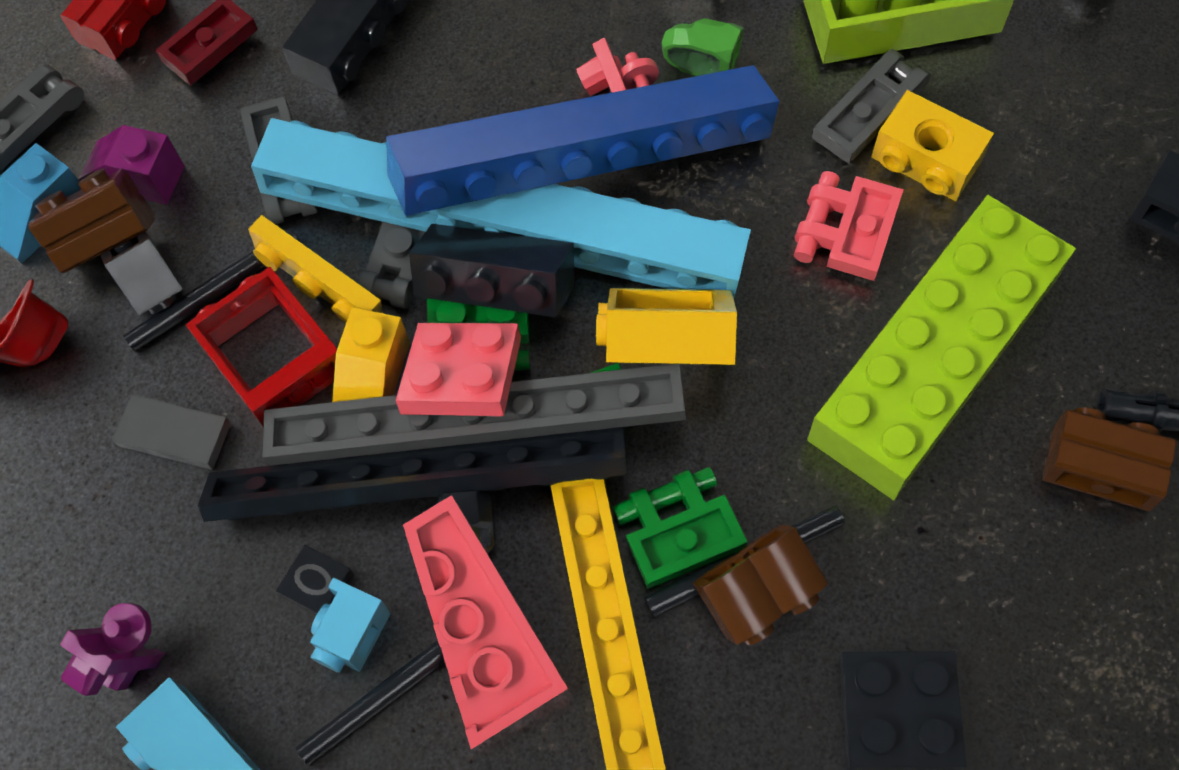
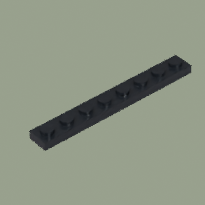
M618 427L209 472L198 508L204 522L226 519L239 520L244 517L270 514L287 515L297 511L324 508L340 509L351 505L378 502L393 503L405 499L439 497L443 493L500 491L505 488L530 485L547 486L558 482L584 479L601 480L611 476L628 475L624 428Z

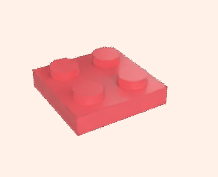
M418 323L395 400L400 414L504 416L521 341L518 324Z

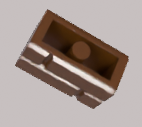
M104 168L100 169L78 183L81 188L80 191L66 197L62 190L35 205L39 212L28 223L29 230L41 247L47 250V255L60 273L64 274L148 231L156 219L154 212L144 197L139 194L137 186L123 168L108 175Z
M1086 407L1074 410L1067 409L1053 428L1048 449L1049 454L1046 458L1042 479L1052 484L1150 512L1165 499L1168 492L1171 475L1170 467L1173 464L1177 441L1159 435V430L1149 424L1130 423L1122 425L1106 420L1105 414L1096 409Z

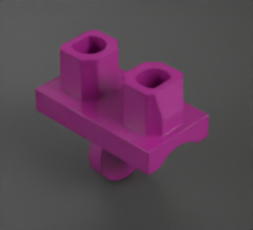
M121 603L108 610L104 615L100 628L68 630L60 646L72 653L73 656L60 679L80 694L91 696L97 695L102 685L116 691L127 690L137 671L157 668L165 653L159 649H146L143 647L151 633V619L148 612L138 604Z

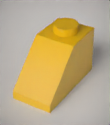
M351 307L336 351L332 402L394 395L410 346L401 317Z

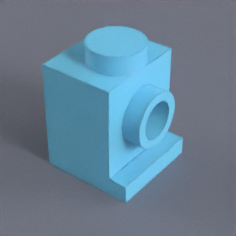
M333 578L328 588L335 597L331 604H324L321 607L311 627V633L314 635L310 643L315 649L310 658L340 673L344 665L360 672L391 613L382 600Z

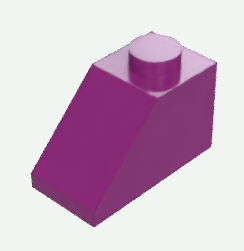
M122 125L96 142L78 181L80 182L88 175L103 168L108 175L123 168V170L127 171L137 186L139 194L145 200L167 205L185 165L168 135Z

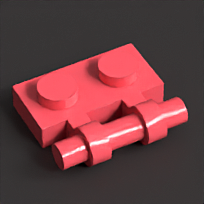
M824 171L820 176L818 184L814 185L810 190L807 204L810 208L806 220L799 223L795 234L797 246L794 257L800 262L810 263L814 258L816 249L821 247L829 249L831 252L826 267L875 281L904 189L856 176L851 192L837 188L840 177L836 173ZM833 211L843 213L839 228L825 225L828 213Z

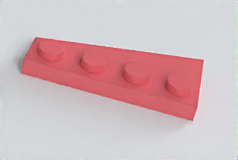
M453 495L409 520L403 524L434 623L433 626L447 666L455 699L460 709L470 748L473 749L564 692L568 687Z

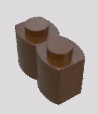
M782 524L750 543L738 554L710 569L699 577L693 585L726 639L736 645L745 642L746 645H753L762 641L774 631L775 628L772 623L784 613L789 611L791 615H797L813 607L820 599L817 593L825 588L828 582L795 527Z

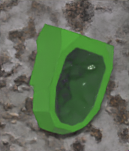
M706 18L697 20L692 24H677L665 31L662 40L663 56L670 65L684 73L695 76L734 69L743 41L744 28L734 23H725Z

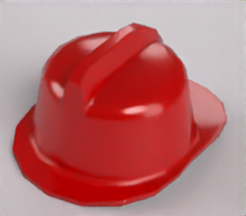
M33 279L26 283L13 307L0 320V362L25 367L36 365L48 359L57 348L68 328V319L65 315L31 292L34 284Z

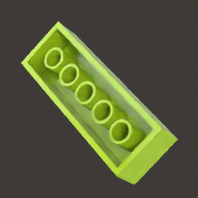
M987 195L814 417L807 441L883 494L895 500L1056 282L1076 248L990 195Z

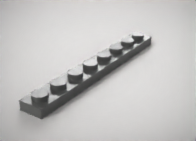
M680 364L511 382L504 416L402 415L395 401L397 395L264 410L262 458L269 466L682 421L686 420Z

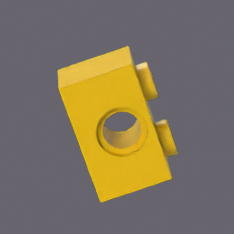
M906 90L880 128L871 158L879 161L886 169L902 173L923 184L930 192L944 195L957 201L981 164L994 133ZM924 147L931 148V149H933L934 151L925 149Z

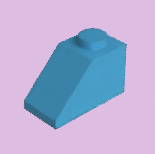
M37 143L0 176V247L21 264L41 246L29 230L28 225L39 212L35 205L62 190L66 197L81 190L78 185L79 181L70 168Z

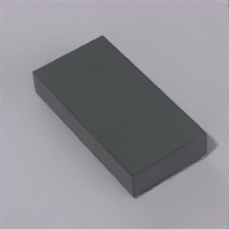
M131 394L112 441L118 447L213 470L231 423L223 416Z

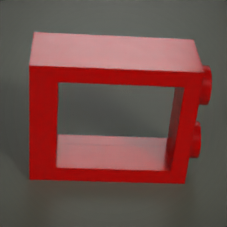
M270 266L259 274L247 277L235 291L219 302L205 306L194 319L185 324L263 428L264 410L301 406L334 382L337 348ZM277 305H280L312 347L251 390L218 346Z

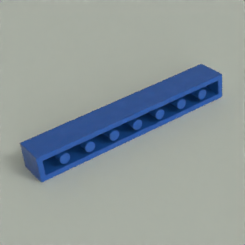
M754 65L386 136L387 175L403 212L407 216L768 139L771 137L779 100Z

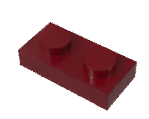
M216 0L155 51L161 62L191 86L254 34L258 28L254 18L233 1Z

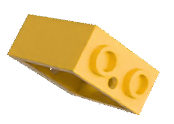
M610 288L608 303H599L596 346H606V362L735 365L737 310L731 290Z

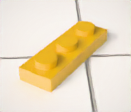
M260 215L248 229L255 247L253 253L259 261L267 267L270 266L273 271H277L280 267L293 276L292 281L295 286L308 297L316 299L319 295L332 304V311L344 323L347 322L351 307L383 313L379 298L263 215Z

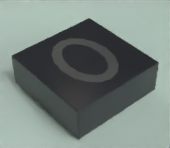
M304 545L276 592L285 599L317 615L324 604H331L335 597L328 588L332 579L335 578L347 584L353 572L349 567Z

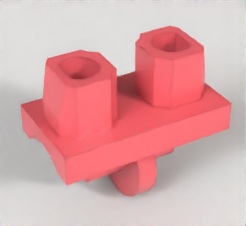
M605 38L592 44L597 56L576 69L585 90L590 96L607 87H610L613 93L649 86L659 76L656 62L651 58H639L636 52L628 53L625 56L626 65L623 66L619 57L612 54Z

